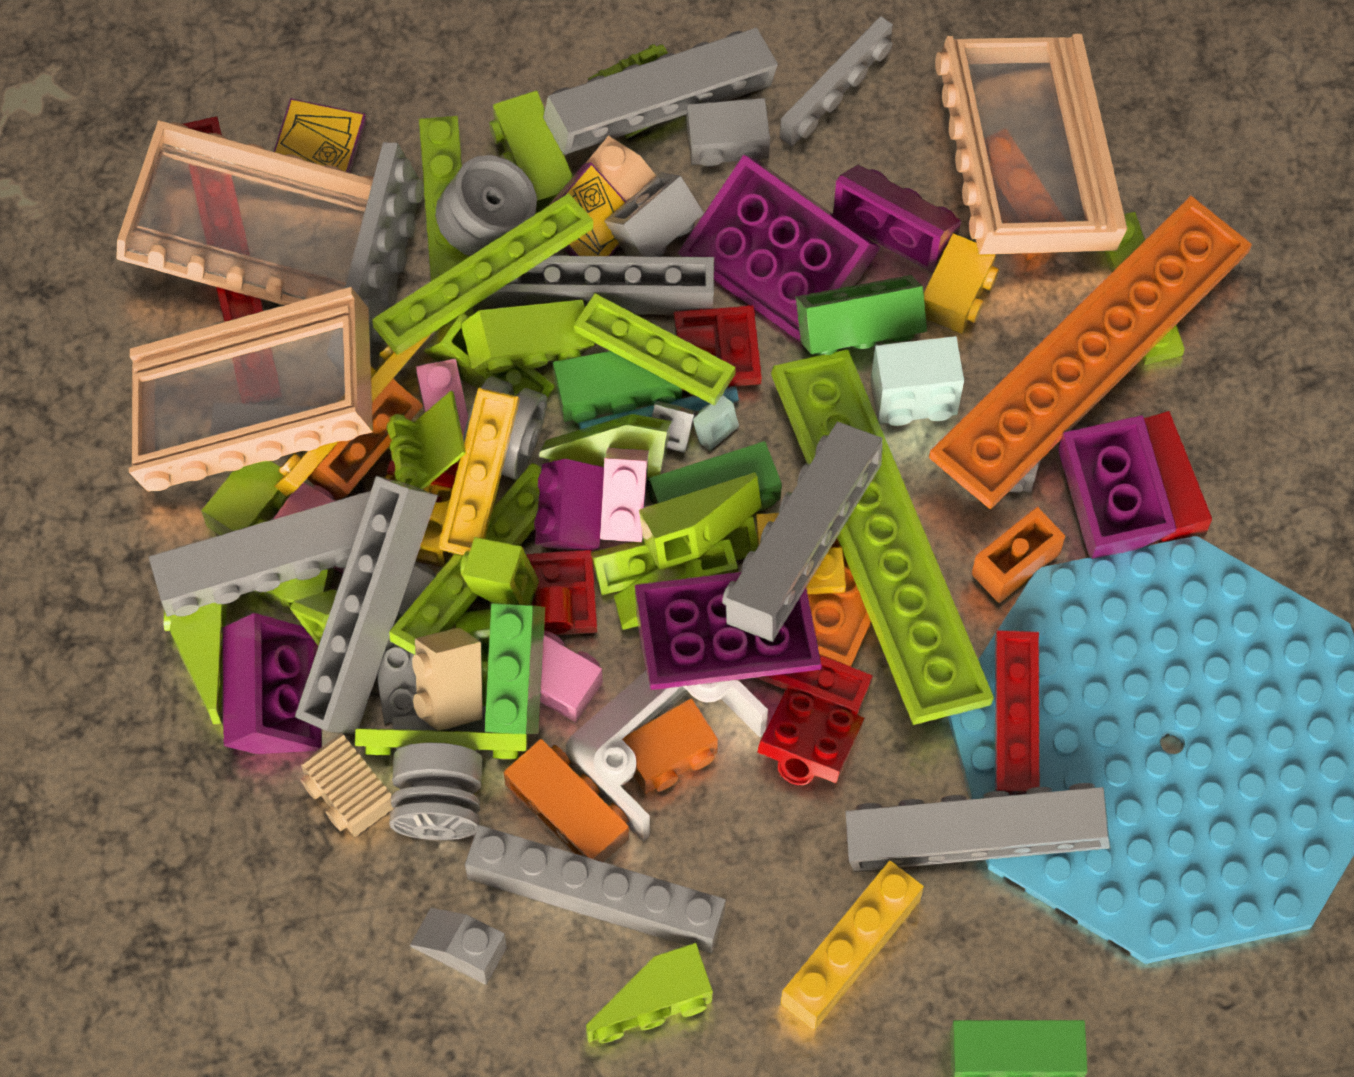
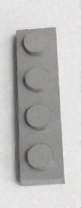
M880 16L781 118L780 138L792 147L801 136L807 138L816 128L818 119L826 111L830 113L839 105L843 98V93L851 85L856 87L861 83L868 72V67L875 60L881 61L887 56L893 45L891 42L893 24Z

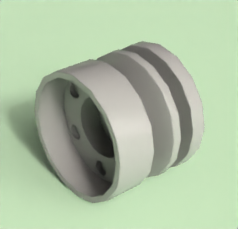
M419 743L399 748L394 753L392 781L393 785L400 790L391 796V805L394 809L390 812V827L400 834L427 840H454L473 836L479 825V815L476 813L480 811V799L473 793L481 789L482 756L472 749L446 743Z

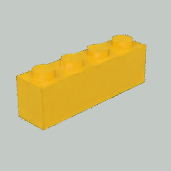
M889 860L782 990L781 1005L815 1031L918 905L924 886Z

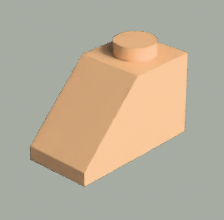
M610 136L604 140L586 162H591L626 202L656 177L655 173L640 155Z

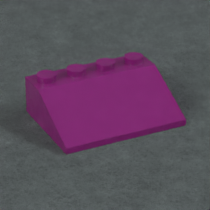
M743 155L677 254L682 257H714V280L748 305H754L755 310L801 342L796 296L854 286L860 280L881 247L760 161Z
M742 572L636 584V614L650 689L657 690L821 670V660L807 589L805 588L772 642L727 624L726 605L723 604V595L728 584L731 581L736 582Z

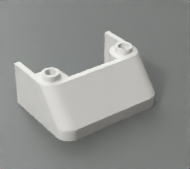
M645 670L568 739L566 755L571 761L569 766L579 777L585 774L597 785L600 790L598 796L608 806L614 803L625 813L629 819L627 825L644 842L650 836V815L622 788L636 771L635 754L622 739L629 733L663 715L688 692L703 702H714L722 699L761 737L766 730L768 709L739 680L651 690L647 671Z

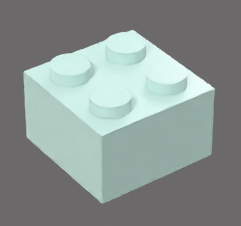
M956 336L875 346L871 387L879 424L889 423L892 426H901L910 423L912 420L929 418L931 421H943L952 415H958L964 376Z

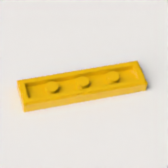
M478 388L464 442L466 454L460 458L438 545L439 550L463 556L466 551H470L474 537L486 538L520 402L519 397Z

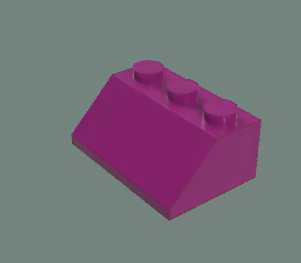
M859 164L840 174L836 180L833 214L872 241L934 273L952 234L959 235L961 220L951 210L943 206L937 207L922 199L913 189L902 188L889 181L878 170H868Z
M1143 415L1063 432L1058 451L1087 552L1091 559L1137 550L1176 531L1177 528Z
M253 613L223 627V735L225 747L254 754L318 751L322 748L321 728L295 717L319 647L303 626Z

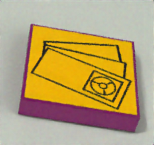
M290 98L273 152L282 155H296L307 162L322 166L332 165L344 172L351 173L367 121L366 114Z
M591 162L584 163L549 205L569 193L593 219V229L563 248L569 256H611L618 248L619 243L604 220L626 203V201Z

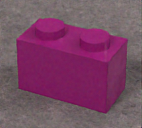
M569 459L542 464L541 473L538 478V513L534 522L536 530L535 545L564 551L599 549L604 467Z

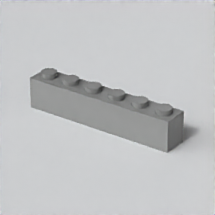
M757 28L744 32L735 31L723 39L711 43L701 42L689 50L677 54L668 53L650 63L643 65L634 64L628 66L622 72L607 77L597 76L587 83L573 88H560L548 96L543 118L563 155L604 142L608 136L616 138L687 114L688 104L723 102L769 87L772 84L778 63Z
M550 256L474 305L473 313L479 310L497 309L499 307L506 308L583 300L586 307L594 294L634 314L674 315L675 311L713 309L714 257Z
M840 422L835 424L828 436L823 435L816 448L815 458L811 464L806 463L802 467L796 488L792 493L787 492L779 508V515L774 522L769 521L766 524L761 535L760 545L755 552L750 551L747 554L738 580L736 582L731 581L724 592L723 604L726 605L728 625L773 642L882 465L881 437Z
M376 476L295 715L296 718L330 732L355 734L356 729L359 728L390 637L389 631L392 629L438 495L404 482Z
M371 491L148 556L166 616L174 614L176 616H187L196 612L201 606L215 602L217 604H227L248 592L255 590L267 592L277 588L280 583L295 578L298 580L311 579L319 575L322 570L336 566L345 568Z
M1078 783L1071 785L1069 790L1052 792V789L1048 787H1035L1028 789L1026 794L1009 796V793L1005 791H992L983 795L984 798L966 800V797L963 795H950L941 798V802L924 804V801L920 799H907L900 801L898 806L882 808L878 803L860 804L856 806V810L845 811L849 862L855 872L883 869L889 860L898 867H911L1109 849L1110 841L1104 788H1095V785L1092 783Z
M478 825L465 862L468 880L685 946L696 943L699 950L713 953L725 915L726 899Z

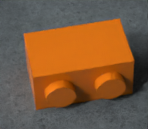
M1037 506L976 555L972 576L998 603H1001L1031 579L1037 570L1047 566L1060 555L1065 535Z
M692 698L629 733L622 739L635 754L636 771L633 776L645 794L654 789L660 792L671 787L678 781V775L690 768L694 771L704 768L714 760V755L718 750V738Z

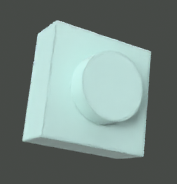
M723 395L715 406L712 404L704 406L693 419L698 441L709 451L713 450L739 427L734 405Z

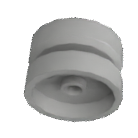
M493 155L476 156L462 165L453 180L445 188L437 200L435 217L440 232L449 244L463 254L471 256L534 216L536 213L537 196L530 179L522 169L509 160Z
M492 376L486 379L481 387L514 396V389L510 382ZM528 388L523 389L516 395L520 398L501 474L516 480L523 474L533 455L547 407L546 395ZM472 407V409H471L469 418H468V420H467L466 428H465V431H464V435H463V441H464V442H465V438H466V434H467V430H468V426H469V422H470V418H471V414H472L473 407Z

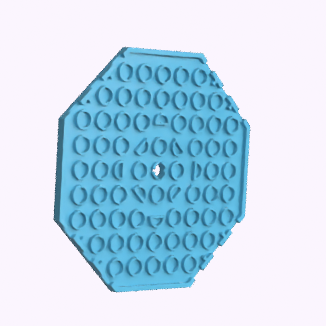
M1198 536L1148 545L1137 550L1096 559L1089 557L1041 567L1037 570L998 630L1039 632L1040 787L1051 788L1052 792L1069 790L1071 785L1078 783H1092L1095 785V788L1103 787L1106 799L1110 848L986 860L988 870L1002 878L1005 876L1022 886L1028 894L1051 908H1058L1078 920V924L1104 940H1111L1131 952V956L1144 964L1311 929L1354 856V633L1351 624ZM996 633L978 659L994 696L991 705L948 716L969 799L984 798L983 795L985 793L995 791ZM1167 734L1174 736L1183 743V750L1177 754L1167 753L1162 749L1160 740Z

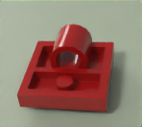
M754 305L674 312L675 335L736 367L735 376L728 387L761 385L762 375Z
M592 550L526 554L539 579L531 606L545 607L544 631H549L555 635L597 633Z
M786 688L760 740L757 753L777 760L780 775L791 784L806 785L812 781L814 775L836 783L859 736L865 718Z

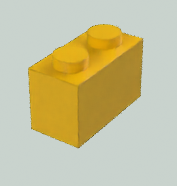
M953 233L924 291L926 319L961 334L968 321L975 323L984 303L979 298L984 288L991 291L1000 270L994 267L997 254L979 255L976 242Z

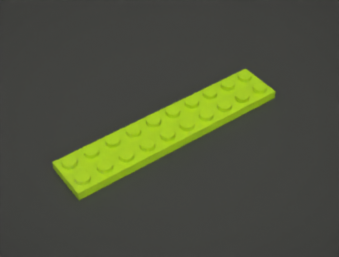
M849 350L774 365L771 376L808 464H811L815 458L816 448L823 435L828 436L837 422L882 438V465L840 531L837 539L843 549L844 556L912 724L916 725L990 706L994 696Z

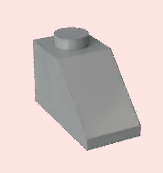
M430 908L410 944L412 948L485 985L490 980L507 948L505 933L467 914Z

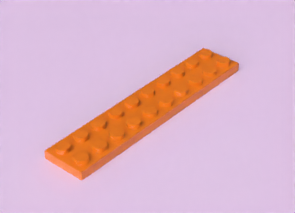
M1190 196L930 450L929 458L991 510L1061 440L1063 432L1070 431L1249 253L1252 244L1194 197Z

